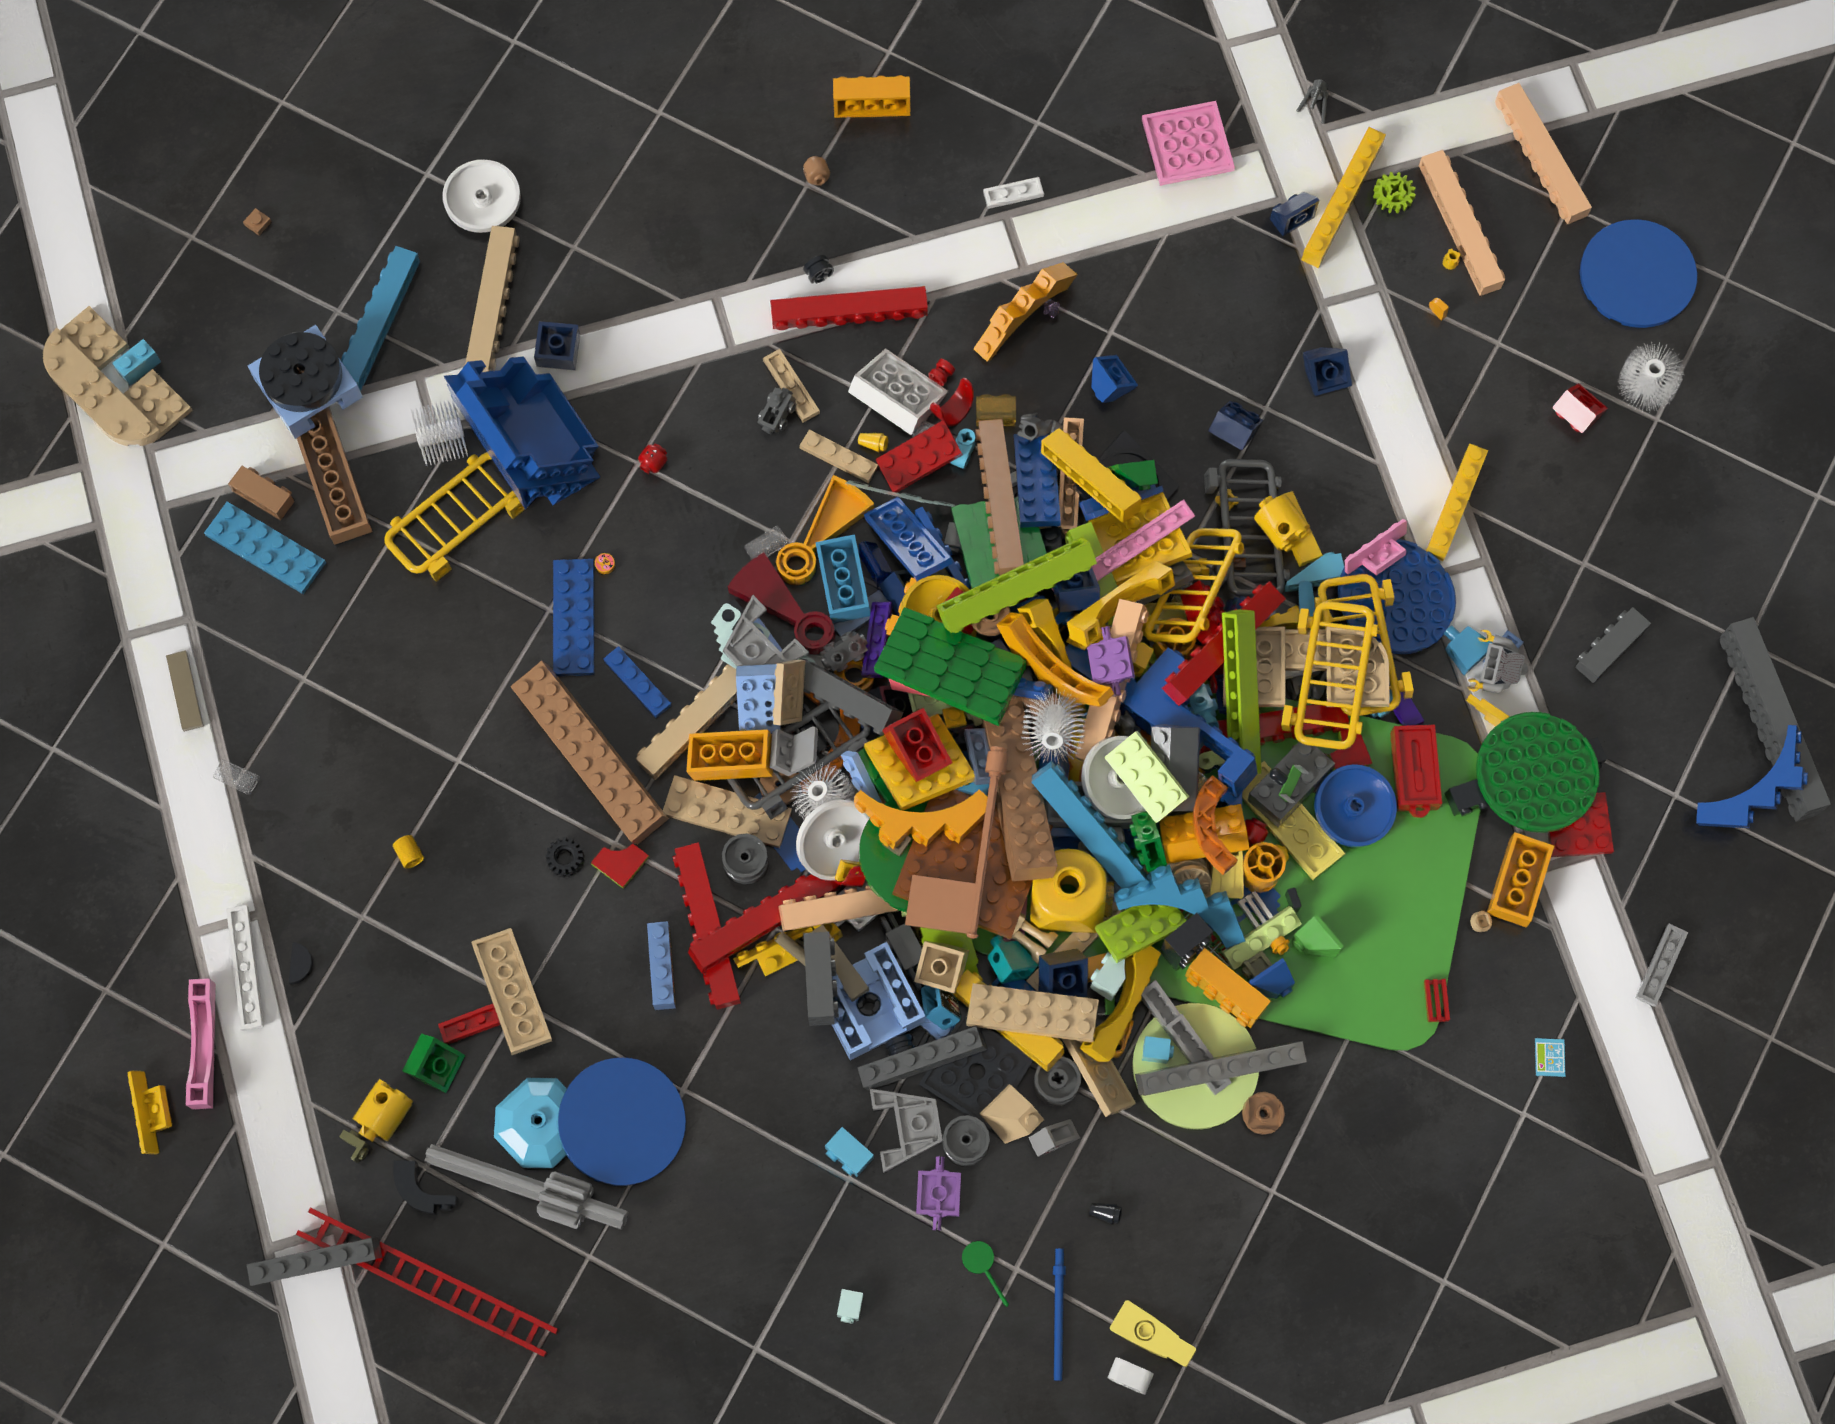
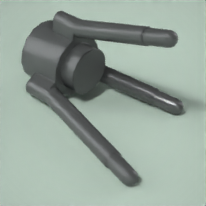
M1315 80L1312 87L1308 88L1307 94L1296 111L1300 112L1310 95L1313 98L1310 106L1311 110L1314 109L1316 101L1323 98L1321 123L1325 124L1327 98L1329 95L1327 92L1328 84L1323 80Z

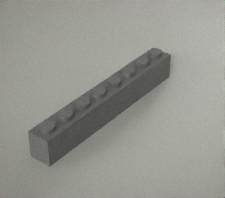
M1292 1041L1137 1073L1135 1078L1139 1095L1146 1096L1296 1065L1307 1061L1303 1041Z

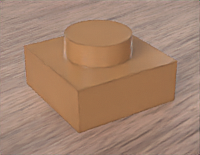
M256 208L243 221L247 228L259 236L272 222L268 216Z

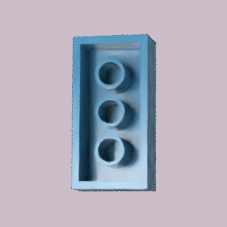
M855 535L815 542L829 615L833 624L869 617L870 608Z

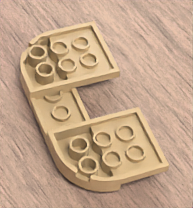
M88 306L61 330L56 328L50 334L43 350L45 368L58 387L110 439L125 446L137 444L144 446L153 443L193 410L153 369L125 393H122L101 370L129 346Z
M1258 627L1255 630L1259 707H1284L1285 671H1304L1311 630H1307V635L1299 634L1298 630H1285V627ZM1326 627V629H1319L1317 641L1362 647L1365 631ZM1372 636L1361 707H1389L1388 655L1382 643H1379ZM1316 645L1314 660L1359 666L1361 651ZM1313 664L1312 671H1327V682L1356 685L1358 670ZM1223 665V707H1226L1225 668ZM1327 686V702L1353 705L1355 689Z

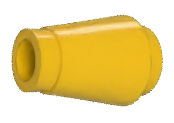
M860 433L858 444L879 453L881 451L885 452L888 446V436H885L884 433Z

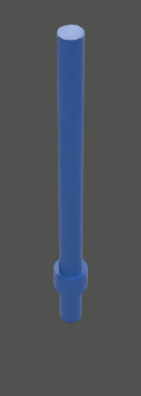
M1058 1248L1055 1249V1266H1053V1275H1055L1054 1381H1062L1063 1288L1066 1266H1064V1249Z

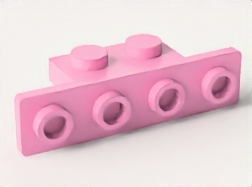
M1402 519L1398 523H1394L1384 533H1380L1374 540L1364 544L1354 554H1350L1345 559V573L1350 574L1363 565L1377 576L1404 557L1406 549L1396 541L1407 533V521Z

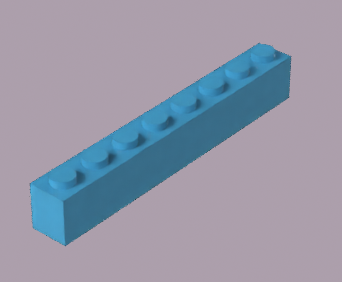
M395 246L394 251L390 252L388 264L380 273V281L373 288V296L370 302L366 303L364 316L359 319L355 335L351 336L347 352L343 353L341 362L358 385L360 392L420 263L416 252Z
M1051 761L1032 775V784L1122 889L1130 888L1141 881L1152 879L1151 873L1147 874L1143 869L1144 865L1140 864L1139 859L1134 858L1130 854L1131 850L1125 842L1121 843L1117 838L1116 831L1112 827L1108 828L1104 823L1105 819L1101 813L1095 812L1091 808L1092 804L1086 796L1082 797L1080 795L1077 785L1064 776L1065 772L1059 764L1055 765Z

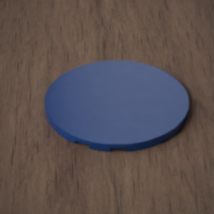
M1624 220L1603 228L1590 240L1581 258L1580 280L1588 300H1591L1602 315L1625 326L1648 328L1669 322L1686 308L1696 289L1697 268L1688 246L1673 231L1651 221Z
M1398 539L1396 542L1406 549V555L1377 576L1361 565L1350 574L1345 573L1344 566L1340 577L1368 574L1376 580L1378 588L1382 587L1383 580L1391 579L1394 593L1393 606L1385 607L1384 600H1381L1391 651L1393 654H1411L1432 646L1444 635L1454 617L1456 595L1449 573H1446L1440 561L1431 552H1426L1417 546L1418 544ZM1366 582L1338 586V598L1371 593L1370 585ZM1372 597L1341 602L1363 605L1375 612ZM1342 611L1343 616L1362 614ZM1375 616L1374 624L1378 625L1377 618ZM1363 617L1349 619L1346 622L1351 626L1365 627L1367 619ZM1377 634V637L1374 638L1380 643V634Z
M612 1058L597 1062L576 1076L562 1097L557 1123L562 1147L576 1168L598 1182L613 1186H628L653 1178L670 1164L682 1144L686 1120L681 1097L674 1084L664 1073L654 1066L637 1059Z

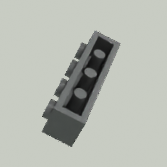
M1632 607L1628 612L1624 610L1617 617L1619 622L1615 626L1611 623L1604 631L1606 635L1602 639L1597 637L1590 645L1592 649L1589 652L1585 650L1577 658L1579 662L1575 668L1592 683L1651 624L1635 608Z

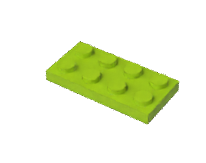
M1154 904L1133 906L1096 925L1095 930L1116 963L1166 938L1187 920L1179 908Z

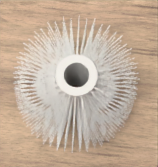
M1655 346L1653 358V347L1652 350L1650 347L1651 356L1650 352L1646 355L1645 351L1642 355L1638 356L1641 358L1639 360L1632 356L1633 360H1630L1629 366L1622 368L1624 372H1627L1624 373L1625 375L1620 373L1622 374L1620 376L1623 377L1619 378L1630 380L1629 382L1625 380L1624 383L1619 384H1625L1626 386L1622 387L1629 389V392H1634L1632 400L1635 399L1634 403L1642 394L1641 405L1643 400H1648L1649 411V395L1651 397L1650 403L1652 401V404L1654 403L1656 407L1655 400H1657V405L1660 403L1661 400L1659 399L1661 398L1667 401L1664 398H1671L1669 395L1675 394L1674 389L1677 385H1680L1677 381L1682 380L1679 379L1681 377L1675 380L1676 375H1681L1680 373L1682 372H1677L1675 369H1672L1675 368L1674 366H1669L1671 364L1674 365V362H1669L1668 364L1669 360L1666 358V354L1661 361L1660 359L1658 360L1660 352H1655Z
M453 399L455 419L449 400L448 404L452 419L449 417L444 401L448 417L447 421L441 402L440 407L444 421L441 419L436 403L439 423L433 405L432 409L436 423L433 421L428 405L431 425L425 407L424 412L428 425L425 423L420 408L423 427L416 409L419 428L412 410V417L416 427L415 433L426 466L427 460L424 447L430 465H432L427 446H429L432 459L436 463L432 449L433 445L438 463H440L435 444L438 445L441 459L444 461L440 447L441 443L446 461L448 462L444 442H446L448 454L452 460L448 441L456 460L452 440H454L459 456L456 439H458L464 458L460 438H462L468 456L463 427Z
M1060 698L1057 704L1056 700L1055 704L1052 699L1050 703L1047 701L1049 706L1044 704L1042 707L1044 710L1036 707L1035 709L1040 712L1027 710L1026 712H1031L1038 716L1031 717V715L1027 714L1024 715V718H1033L1037 721L1030 722L1029 720H1024L1023 723H1027V726L1023 725V728H1031L1036 731H1022L1026 735L1028 733L1029 735L1030 733L1036 735L1034 737H1022V739L1026 740L1028 738L1029 740L1030 738L1037 739L1034 742H1030L1031 745L1035 742H1041L1036 745L1037 747L1043 744L1036 751L1046 747L1049 754L1050 749H1055L1054 756H1057L1056 749H1058L1057 752L1061 753L1059 747L1064 746L1068 748L1067 744L1069 746L1072 745L1069 743V740L1070 742L1081 743V741H1075L1070 737H1076L1077 739L1081 737L1082 739L1084 735L1076 736L1071 734L1072 732L1085 733L1083 729L1080 730L1081 727H1085L1083 724L1075 725L1072 722H1083V719L1075 720L1073 717H1086V715H1080V713L1079 715H1070L1073 712L1082 711L1083 708L1081 710L1080 708L1079 710L1075 709V711L1071 710L1068 713L1066 711L1071 708L1069 707L1066 710L1064 708L1069 704L1067 703L1064 706L1065 702L1063 701L1060 706ZM1028 723H1029V724L1033 723V724H1035L1036 726H1034V727H1030V726H1029V727H1028ZM1076 726H1077V727H1079L1080 729H1079V730H1074V729H1072V727H1076Z
M820 765L818 778V772L814 776L815 781H811L806 776L811 782L809 787L806 783V789L790 791L796 793L806 792L798 794L800 795L798 797H806L802 800H808L802 802V805L799 804L800 807L797 806L798 810L804 804L809 803V805H806V808L803 807V811L801 809L800 814H803L808 807L812 806L810 810H807V813L805 812L803 819L810 814V811L826 802L842 799L853 801L851 799L855 798L852 793L855 794L856 788L850 794L844 796L845 793H848V790L851 791V785L849 786L850 780L848 777L846 779L843 778L844 773H839L840 776H838V772L833 774V770H830L828 774V768H825L823 776ZM831 773H832L833 778H832V779L830 778V780H829V782H828L829 776H830ZM848 785L849 788L846 791L842 792V790H844V788H847Z

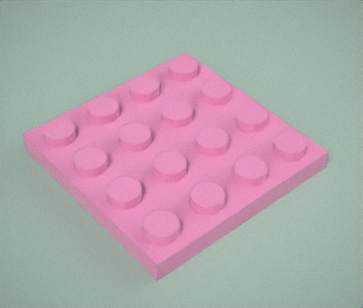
M1216 101L1142 115L1144 130L1160 186L1234 171L1235 166Z

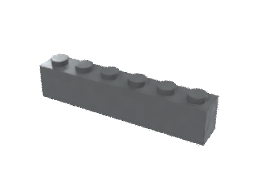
M805 660L804 692L814 693V698L822 702L828 701V706L831 708L844 710L843 714L852 719L858 718L859 724L866 727L872 726L874 728L873 731L884 736L882 729L901 719L902 711L818 664Z
M975 1026L857 1068L863 1088L870 1091V1089H876L987 1050L981 1029Z
M379 1236L246 1265L250 1286L376 1260L382 1258Z

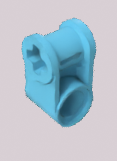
M963 429L958 433L955 441L963 455L950 462V464L965 469L975 447V434L970 429Z

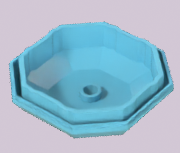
M526 1078L496 1106L494 1138L522 1168H554L567 1156L562 1147L557 1123L559 1107L567 1088L557 1078ZM537 1117L542 1118V1122L540 1124H535V1119Z

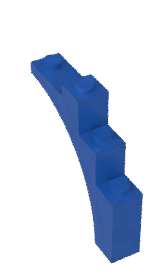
M1788 725L1787 736L1781 754L1775 765L1760 782L1732 798L1716 802L1698 803L1696 823L1699 826L1750 828V823H1754V811H1751V808L1777 809V804L1781 803V792H1778V789L1804 790V785L1808 784V773L1805 772L1803 767H1797V764L1801 762V752L1797 751L1798 743H1802V731H1799L1797 725Z

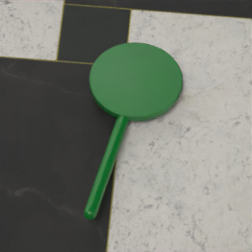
M981 1241L968 1244L962 1253V1261L965 1268L976 1274L985 1272L1006 1307L1009 1306V1303L988 1271L994 1262L993 1250L988 1244Z

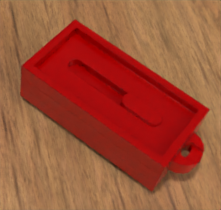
M1435 725L1394 726L1390 736L1397 812L1409 811L1413 817L1423 818L1427 816L1430 810H1438L1442 805Z

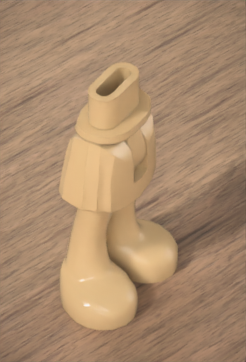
M1021 913L1012 938L1024 945L1030 951L1032 959L1038 964L1039 955L1045 954L1047 950L1034 943L1020 929L1038 939L1047 949L1056 940L1058 934L1054 931L1047 933L1037 929L1025 920L1026 915Z

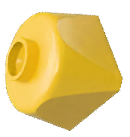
M1077 849L1055 851L1058 866L1054 877L1032 881L1030 924L1043 931L1097 933L1095 930L1096 925L1104 921L1107 884L1106 871L1093 856ZM1070 884L1076 887L1077 891L1068 894L1062 891L1061 886Z

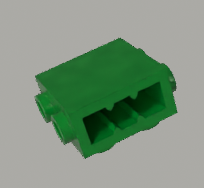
M1147 811L1131 815L1133 824L1129 826L1132 836L1137 837L1133 841L1136 851H1141L1138 853L1140 864H1145L1147 872L1154 871L1160 866H1167L1155 821Z

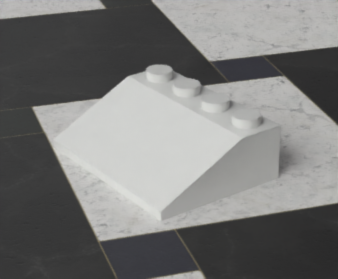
M885 348L854 375L848 392L912 435L932 414L930 405L933 402L939 405L947 395L948 390Z

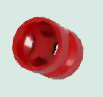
M940 359L936 363L937 367L932 369L928 376L940 386H944L947 378L955 372V368L948 361Z

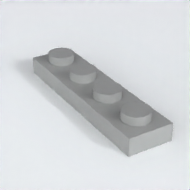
M1670 923L1666 926L1635 998L1653 1007L1657 1005L1688 932Z

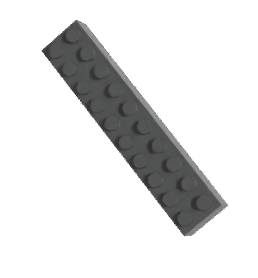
M1752 617L1730 624L1720 636V644L1727 652L1728 664L1736 674L1735 681L1742 689L1743 700L1751 711V720L1753 723H1756L1758 737L1765 745L1766 757L1768 760H1771L1774 766L1784 747L1788 725H1797L1798 728L1799 726L1755 619ZM1803 735L1802 743H1798L1797 751L1801 752V762L1797 764V767H1803L1805 772L1808 773V784L1804 785V790L1781 789L1783 797L1788 801L1789 813L1796 822L1817 816L1831 805Z

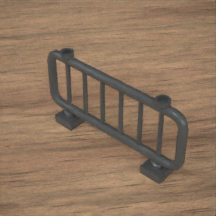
M1227 459L1219 465L1218 475L1217 468H1208L1204 474L1205 494H1213L1217 487H1219L1222 529H1230V520L1255 521L1254 517L1229 516L1228 502H1262L1265 499L1228 498L1227 483L1268 484L1269 496L1273 498L1277 497V488H1280L1282 483L1281 477L1275 475V470L1271 463L1259 459ZM1228 467H1261L1267 471L1268 480L1226 479V469ZM1241 535L1242 539H1269L1267 535ZM1223 537L1224 546H1231V539L1234 538ZM1274 546V554H1235L1234 558H1275L1276 573L1234 572L1232 560L1222 582L1223 585L1227 580L1228 589L1235 596L1252 597L1254 589L1237 588L1234 576L1277 577L1276 589L1282 594L1285 589V581H1289L1290 571L1289 569H1284L1282 550H1277ZM1221 565L1212 566V576H1217Z
M819 700L821 705L802 716V721L792 723L781 730L788 734L796 731L798 734L800 733V727L813 720L833 749L832 752L821 759L817 756L816 768L815 764H813L809 768L799 771V774L786 782L779 772L773 769L782 785L770 793H767L758 778H753L764 794V797L755 802L748 798L737 779L727 780L746 808L751 810L763 808L770 820L788 809L780 795L800 783L801 780L806 779V776L809 777L810 774L818 771L820 765L821 768L848 750L852 752L862 750L864 743L868 742L866 738L870 735L872 726H864L862 732L853 736L836 710L828 706L829 702ZM828 709L831 710L850 738V740L836 748L816 719L817 716Z

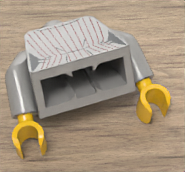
M1480 630L1487 634V638L1485 640L1478 638V640L1481 642L1491 641L1493 643L1488 645L1480 680L1483 683H1479L1475 678H1469L1468 681L1476 682L1475 687L1467 688L1472 692L1483 689V691L1499 693L1510 687L1511 684H1517L1520 680V675L1527 673L1528 666L1524 663V655L1518 653V648L1512 640L1499 635L1493 636L1488 630Z

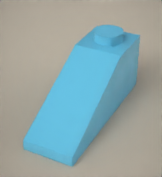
M1329 552L1321 556L1287 581L1284 589L1285 592L1299 590L1300 581H1309L1312 583V587H1317L1324 580L1340 577L1344 568L1341 553Z

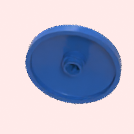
M1346 765L1332 771L1322 780L1316 791L1314 809L1320 827L1332 840L1349 847H1364L1377 842L1389 832L1395 821L1397 802L1391 785L1379 772L1363 765Z

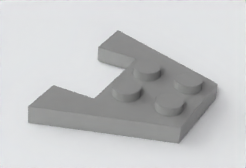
M752 595L723 649L724 654L736 666L768 665L793 661L808 655L809 652L796 639L789 643L781 652L753 624L767 611L765 606L754 595Z
M870 1089L873 1111L894 1107L901 1147L880 1151L883 1173L943 1142L936 1099Z

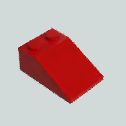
M924 708L882 729L891 748L915 782L952 764Z

